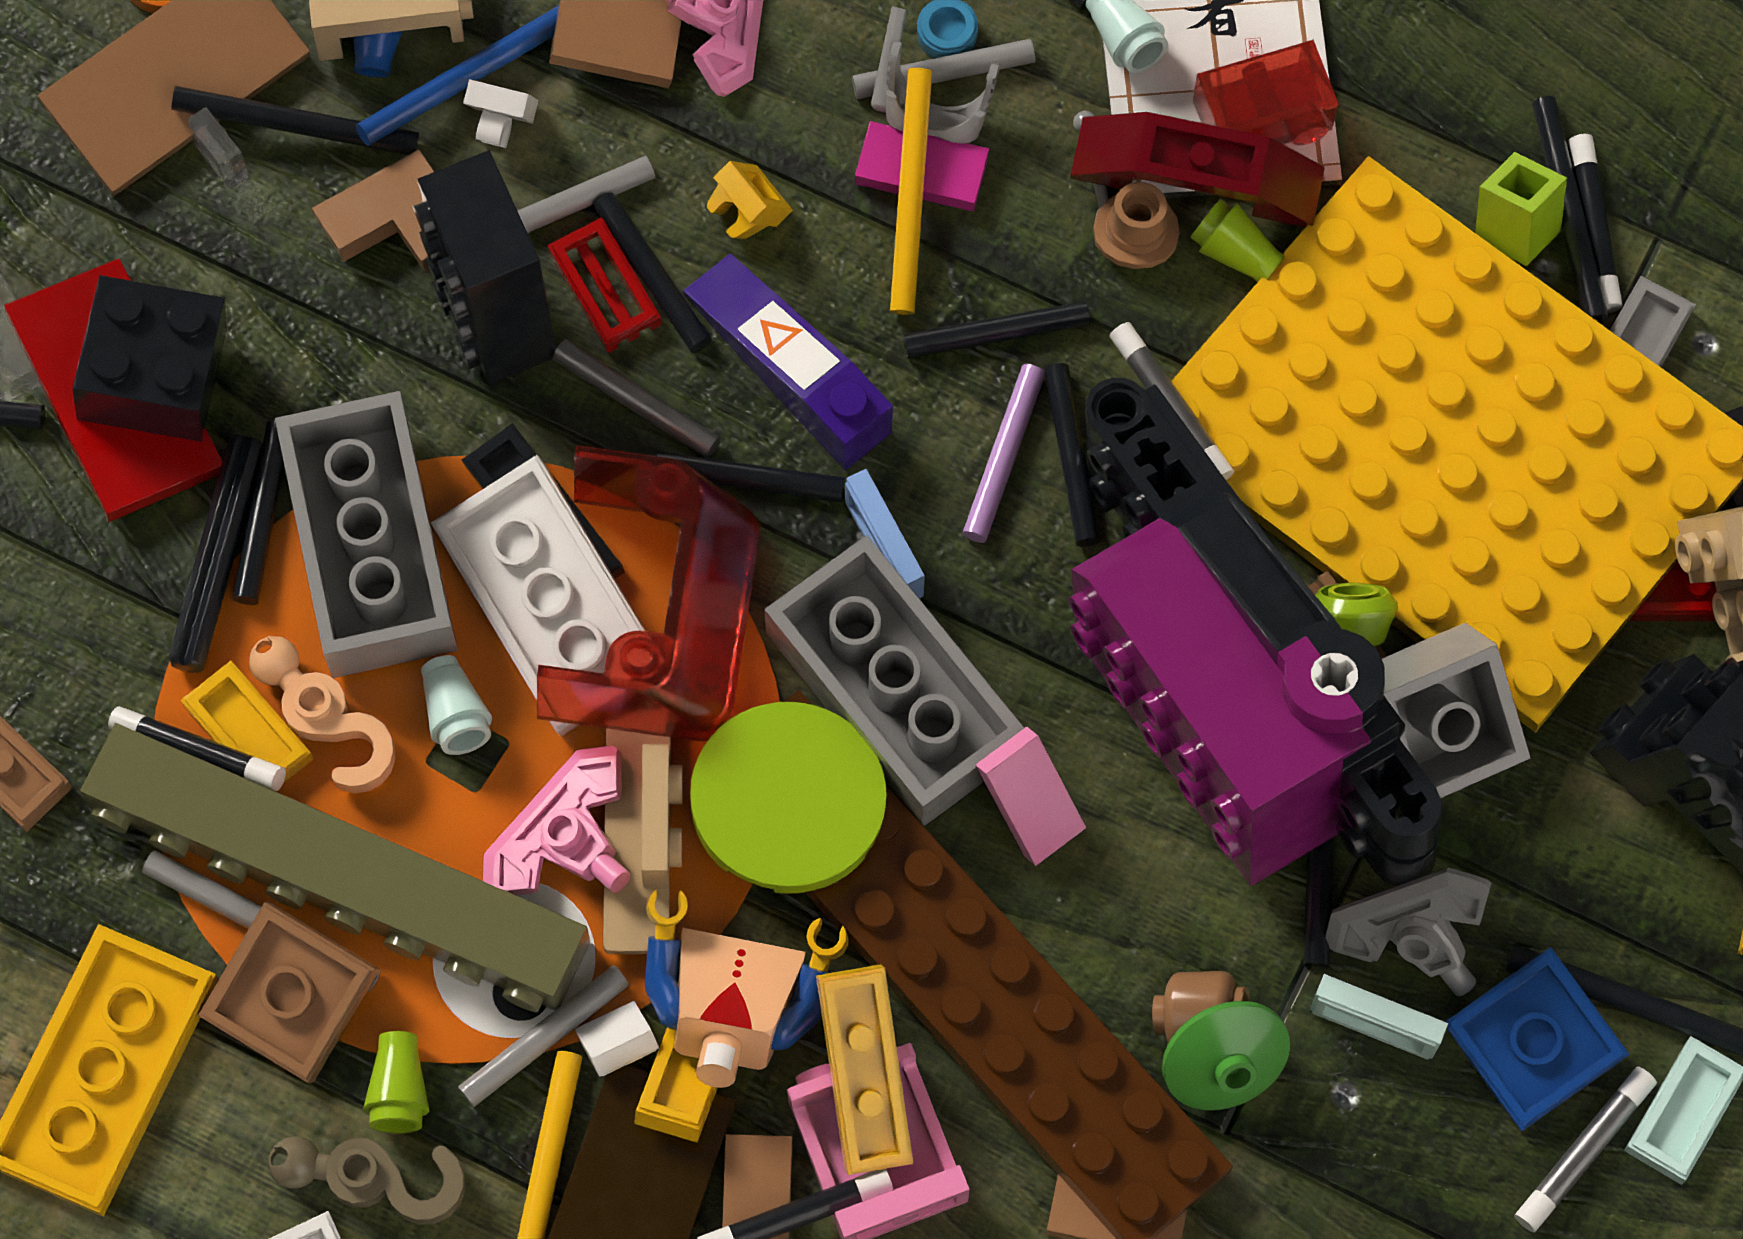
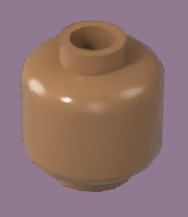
M1200 971L1174 973L1166 985L1165 994L1154 996L1152 1004L1154 1032L1156 1035H1166L1167 1042L1169 1043L1176 1031L1199 1012L1226 1002H1251L1249 990L1247 987H1239L1236 979L1229 972Z

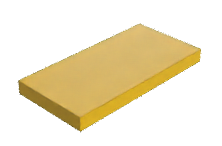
M98 924L0 1120V1172L104 1217L201 1018L198 1015L219 981L217 975Z

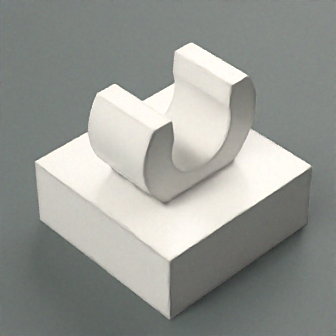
M469 79L463 103L475 110L483 111L477 127L476 139L481 140L483 143L506 148L510 137L512 119L533 124L539 100L526 93Z

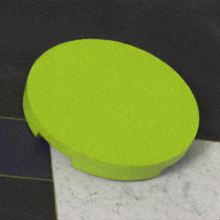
M800 702L763 704L741 712L728 720L704 745L696 761L691 779V815L702 846L715 863L726 873L731 872L749 883L774 889V893L809 892L839 881L857 868L865 859L883 823L887 796L886 782L877 755L852 724L841 716L827 709Z

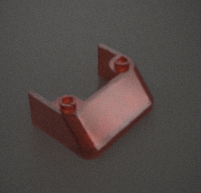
M576 445L574 456V503L644 512L648 516L660 521L681 523L664 634L649 631H631L619 636L608 650L604 673L538 665L537 719L692 741H708L723 724L733 718L759 547L760 526L758 519L749 508L680 460Z

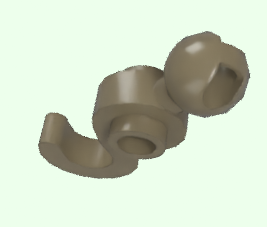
M288 1137L279 1141L273 1147L268 1158L269 1172L272 1178L281 1186L289 1189L301 1188L311 1183L314 1179L327 1181L333 1195L343 1204L354 1208L370 1207L380 1202L387 1195L391 1206L403 1219L418 1225L436 1224L449 1218L460 1206L465 1194L464 1172L457 1157L445 1146H437L432 1152V1158L443 1175V1186L441 1191L429 1200L413 1198L407 1192L402 1175L388 1153L377 1142L367 1138H351L344 1141L328 1155L319 1153L317 1147L310 1140L302 1137ZM280 1153L287 1156L286 1161L282 1165H273V1159L277 1154Z

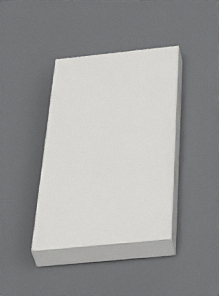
M538 455L431 522L554 730L561 737L606 709L609 702L620 700L669 668L547 466Z

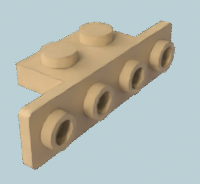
M611 701L606 707V746H615L622 755V796L620 800L605 804V835L616 850L613 858L630 872L631 876L628 884L617 893L611 892L604 885L603 947L607 954H647L648 937L655 936V924L650 921L646 911L648 899L654 890L657 889L655 909L662 917L669 918L670 867H682V828H670V804H682L683 766L671 765V705L668 702Z

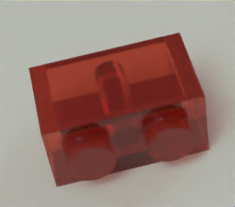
M1314 39L1198 73L1193 94V103L1201 123L1268 136L1282 144L1293 142L1294 145L1313 143L1332 130L1339 104Z

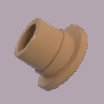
M1145 182L1128 184L1116 195L1109 198L1099 209L1093 226L1095 245L1101 254L1116 265L1132 269L1152 268L1164 263L1175 252L1180 235L1177 216L1167 203L1164 194L1156 186Z

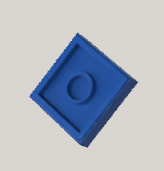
M1551 947L1445 1021L1448 1023L1446 1030L1520 1132L1630 1055Z

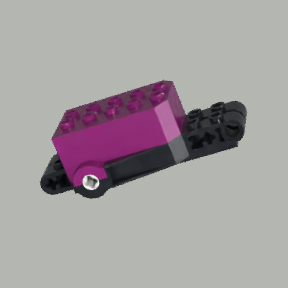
M1110 378L1099 382L1091 389L1086 399L1087 455L1089 471L1092 476L1089 479V486L1100 506L1106 512L1114 509L1125 524L1123 527L1125 539L1071 569L1073 596L1069 597L1068 601L1075 615V623L1070 626V629L1081 651L1087 658L1092 659V662L1106 680L1116 701L1127 710L1141 730L1151 751L1165 764L1176 780L1186 801L1200 814L1212 831L1213 837L1228 859L1233 861L1250 887L1336 835L1339 836L1344 847L1355 859L1363 855L1373 871L1386 883L1399 886L1431 874L1436 862L1442 800L1435 786L1400 740L1406 725L1384 696L1385 666L1378 650L1363 636L1341 629L1329 611L1276 549L1156 384L1144 390L1136 382L1126 378Z

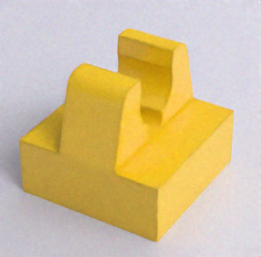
M729 161L713 177L718 185L707 202V209L711 214L723 215L734 204L738 208L736 222L726 231L731 238L747 239L768 226L777 227L793 211L757 165Z

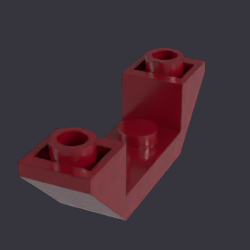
M1136 112L1083 117L1070 179L1122 189L1124 186L1131 184L1133 178L1254 202L1251 215L1253 217L1307 227V225L1313 226L1325 167L1268 136L1152 112Z

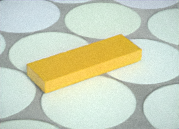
M880 964L816 975L846 1173L853 1175L914 1164L885 967Z

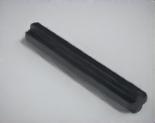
M237 434L233 435L228 441L168 655L171 666L181 671L199 673L205 666L255 485L262 444L260 440L254 437Z

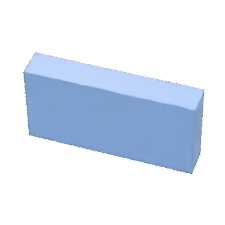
M867 469L847 477L845 483V504L863 537L867 535L918 598L923 597L925 575Z

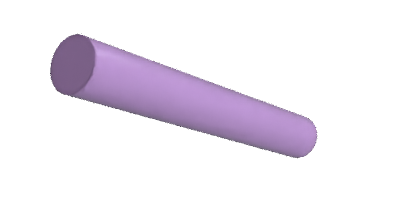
M1024 364L1021 367L962 532L966 538L972 541L984 543L988 538L1045 377V371L1037 366Z

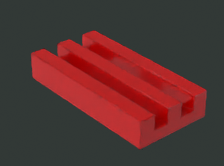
M602 217L547 245L549 255L607 353L617 349L618 343L625 339L631 342L640 337V331L648 327L652 331L662 326L661 316ZM596 237L640 314L632 318L630 317L587 241ZM575 249L619 325L610 328L566 252Z

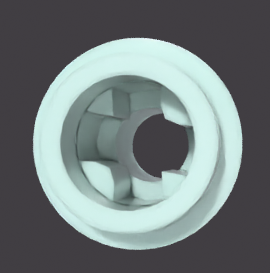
M1133 0L1086 1V8L1091 13V17L1115 65L1126 67L1130 73H1140L1154 66L1163 57L1168 48V41L1164 37V26Z
M443 655L429 660L422 666L421 674L424 679L423 685L432 741L440 744L443 752L449 755L465 754L480 748L491 737L489 726L492 722V715L460 667L455 656Z

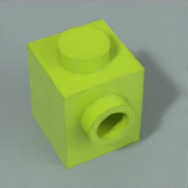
M1514 152L1480 186L1475 233L1509 258L1527 266L1561 232L1567 177Z

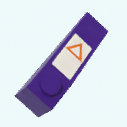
M731 253L683 290L687 300L844 471L892 433L893 405L849 358Z

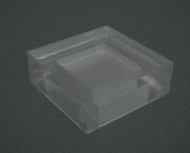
M204 107L188 118V126L196 148L227 187L230 186L233 189L249 178L242 152L207 107Z

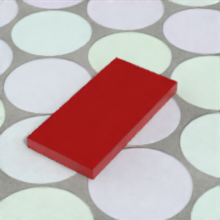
M120 258L4 305L5 314L108 522L219 476L223 463L206 428L202 442L77 420L72 388L99 275L131 281Z

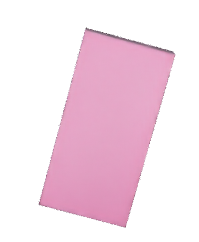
M1025 727L975 764L1024 857L1035 866L1086 829L1039 736L1028 727Z

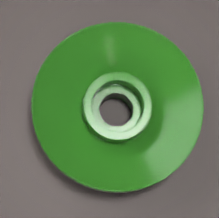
M1232 1001L1212 1006L1186 1021L1169 1041L1162 1060L1164 1081L1169 1091L1178 1101L1195 1109L1222 1110L1241 1105L1260 1095L1278 1078L1286 1065L1290 1052L1289 1033L1279 1015L1262 1004L1250 1001Z

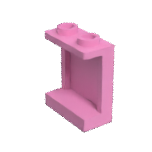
M911 1043L897 1047L914 1164L886 1169L894 1190L836 1211L834 1215H831L840 1239H872L968 1202L969 1186L961 1166H956L918 1070L916 1054ZM829 1064L820 1065L799 1074L795 1078L797 1085L787 1089L788 1104L821 1190L869 1173L848 1175L845 1171Z

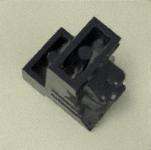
M1695 654L1672 663L1665 658L1657 663L1640 681L1639 686L1645 692L1630 708L1625 703L1622 704L1603 721L1598 728V732L1603 738L1592 749L1590 754L1644 807L1668 800L1743 874V660L1737 662L1733 658H1729L1715 671H1712Z

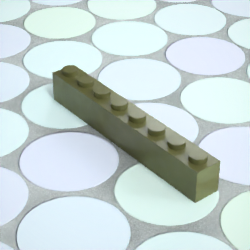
M115 723L80 789V793L88 806L93 810L91 817L109 829L126 833L129 826L151 835L149 843L169 855L183 859L188 851L209 860L207 868L224 879L242 884L245 877L267 885L266 894L286 906L301 909L304 902L326 911L327 913L324 918L332 925L346 932L360 935L362 929L366 928L386 937L384 945L401 956L419 961L423 953L444 962L443 971L463 983L479 986L481 979L504 988L502 996L506 1000L528 1011L538 1012L541 1005L555 1011L561 1006L591 943L586 925L118 723Z

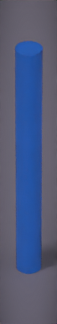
M559 6L549 10L356 124V130L362 141L367 146H370L466 89L469 79L479 81L554 37Z

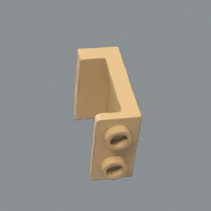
M309 0L311 25L319 61L344 58L342 38L448 26L451 32L452 43L464 42L462 20L474 18L472 0Z

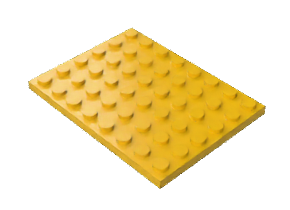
M1368 156L1315 216L1313 226L1307 225L1283 253L1284 259L1268 279L1262 277L1174 377L1172 383L1233 468V475L1226 481L1258 524L1323 573L1329 571L1338 584L1366 583L1387 588L1398 602V609L1392 625L1416 643L1463 623H1467L1496 643L1519 720L1536 733L1677 563L1675 541L1676 537L1680 535L1677 521L1719 512L1743 483V426Z

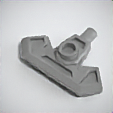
M1445 868L1333 909L1325 938L1329 948L1334 952L1367 962H1372V960L1377 962L1388 941L1391 940L1397 945V950L1402 958L1416 965L1429 977L1440 975L1456 996H1462L1475 986L1476 978L1463 963L1466 951L1450 921L1480 926L1492 883L1486 878L1452 868Z

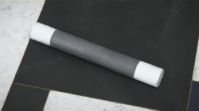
M1126 322L1119 325L1111 332L1109 337L1146 389L1154 384L1157 385L1226 480L1229 479L1234 473L1233 468L1132 324Z
M1636 1067L1520 1207L1514 1217L1524 1228L1533 1233L1538 1230L1656 1086L1657 1081L1649 1072L1641 1067Z

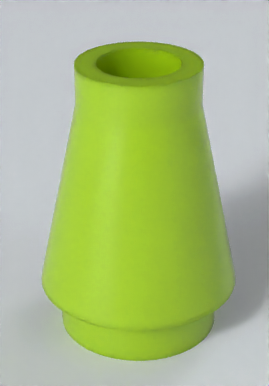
M1221 198L1190 237L1202 246L1199 250L1200 253L1253 278L1257 282L1262 277L1268 279L1285 257L1270 243L1237 203L1231 207Z
M390 1031L379 1035L378 1052L363 1106V1111L369 1115V1127L375 1131L393 1134L415 1132L422 1128L423 1116L429 1113L418 1053V1036L414 1033Z

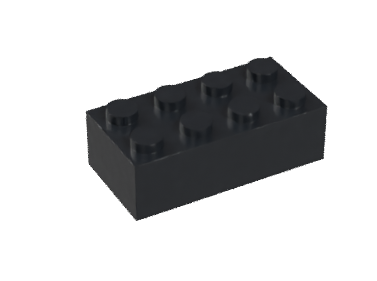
M490 150L418 178L422 203L414 205L413 209L422 230L419 234L427 253V257H425L426 263L434 280L431 284L445 317L451 316L457 332L455 339L468 369L479 366L487 384L491 385L552 360L556 349L540 259Z

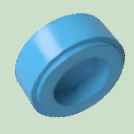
M933 0L922 9L917 21V39L921 49L928 56L934 59L972 51L978 35V20L975 12L967 3L961 0Z

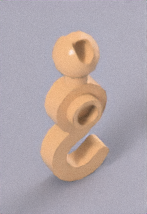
M268 636L258 641L250 653V670L253 676L266 685H277L283 689L284 694L281 700L282 713L288 726L296 735L303 739L323 742H339L361 738L373 745L372 757L366 764L360 767H337L332 771L331 775L336 788L350 793L369 792L381 785L391 774L396 759L394 743L386 726L372 715L360 712L348 713L345 693L340 684L329 675L318 672L303 674L298 669L300 663L299 652L295 645L286 638ZM266 645L272 646L269 651L258 653L261 647Z

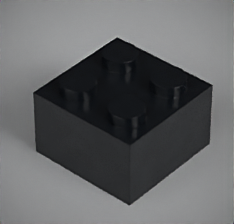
M99 275L72 388L77 420L202 442L227 332L225 298Z

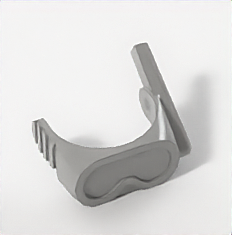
M892 6L871 106L876 111L886 113L888 123L895 129L903 131L907 83L901 72L900 60L902 52L901 40L907 10ZM991 64L986 77V89L972 102L948 107L930 103L928 135L953 143H970L976 140L980 134L997 83L1000 64Z

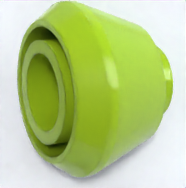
M1340 583L1322 587L1315 594L1341 629L1363 636L1373 646L1385 642L1398 609V602L1387 588L1366 583Z

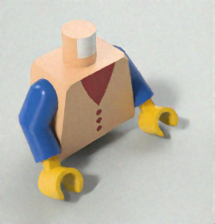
M657 889L654 890L646 906L647 916L655 924V936L648 937L645 990L660 1023L669 1029L675 1030V1050L681 1055L699 1058L696 1075L701 1082L717 1088L729 1087L736 1079L738 1066L756 1070L766 1068L774 1050L789 1049L817 1024L821 1015V1006L816 975L833 973L828 970L831 960L840 957L847 949L849 939L844 926L841 928L838 943L833 948L822 949L816 944V937L821 930L822 919L818 918L813 921L807 930V941L813 954L810 963H804L806 953L804 951L683 928L681 939L676 938L675 925L686 914L688 907L687 898L680 890L678 895V914L671 918H665L659 915L655 909Z

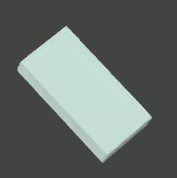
M1326 974L1322 977L1309 1009L1314 1015L1427 1060L1433 1058L1448 1025L1444 1021Z
M1690 1036L1624 1151L1682 1185L1687 1180L1742 1083L1743 1066Z

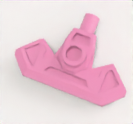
M664 0L668 2V12L712 36L692 55L695 58L694 62L716 95L725 97L753 80L763 0Z
M615 746L577 750L484 853L483 881L516 896L533 894L538 892L543 860L546 859L587 881H591L596 877L613 893L621 891L630 880V872L613 858L616 850L588 810L621 799V752Z

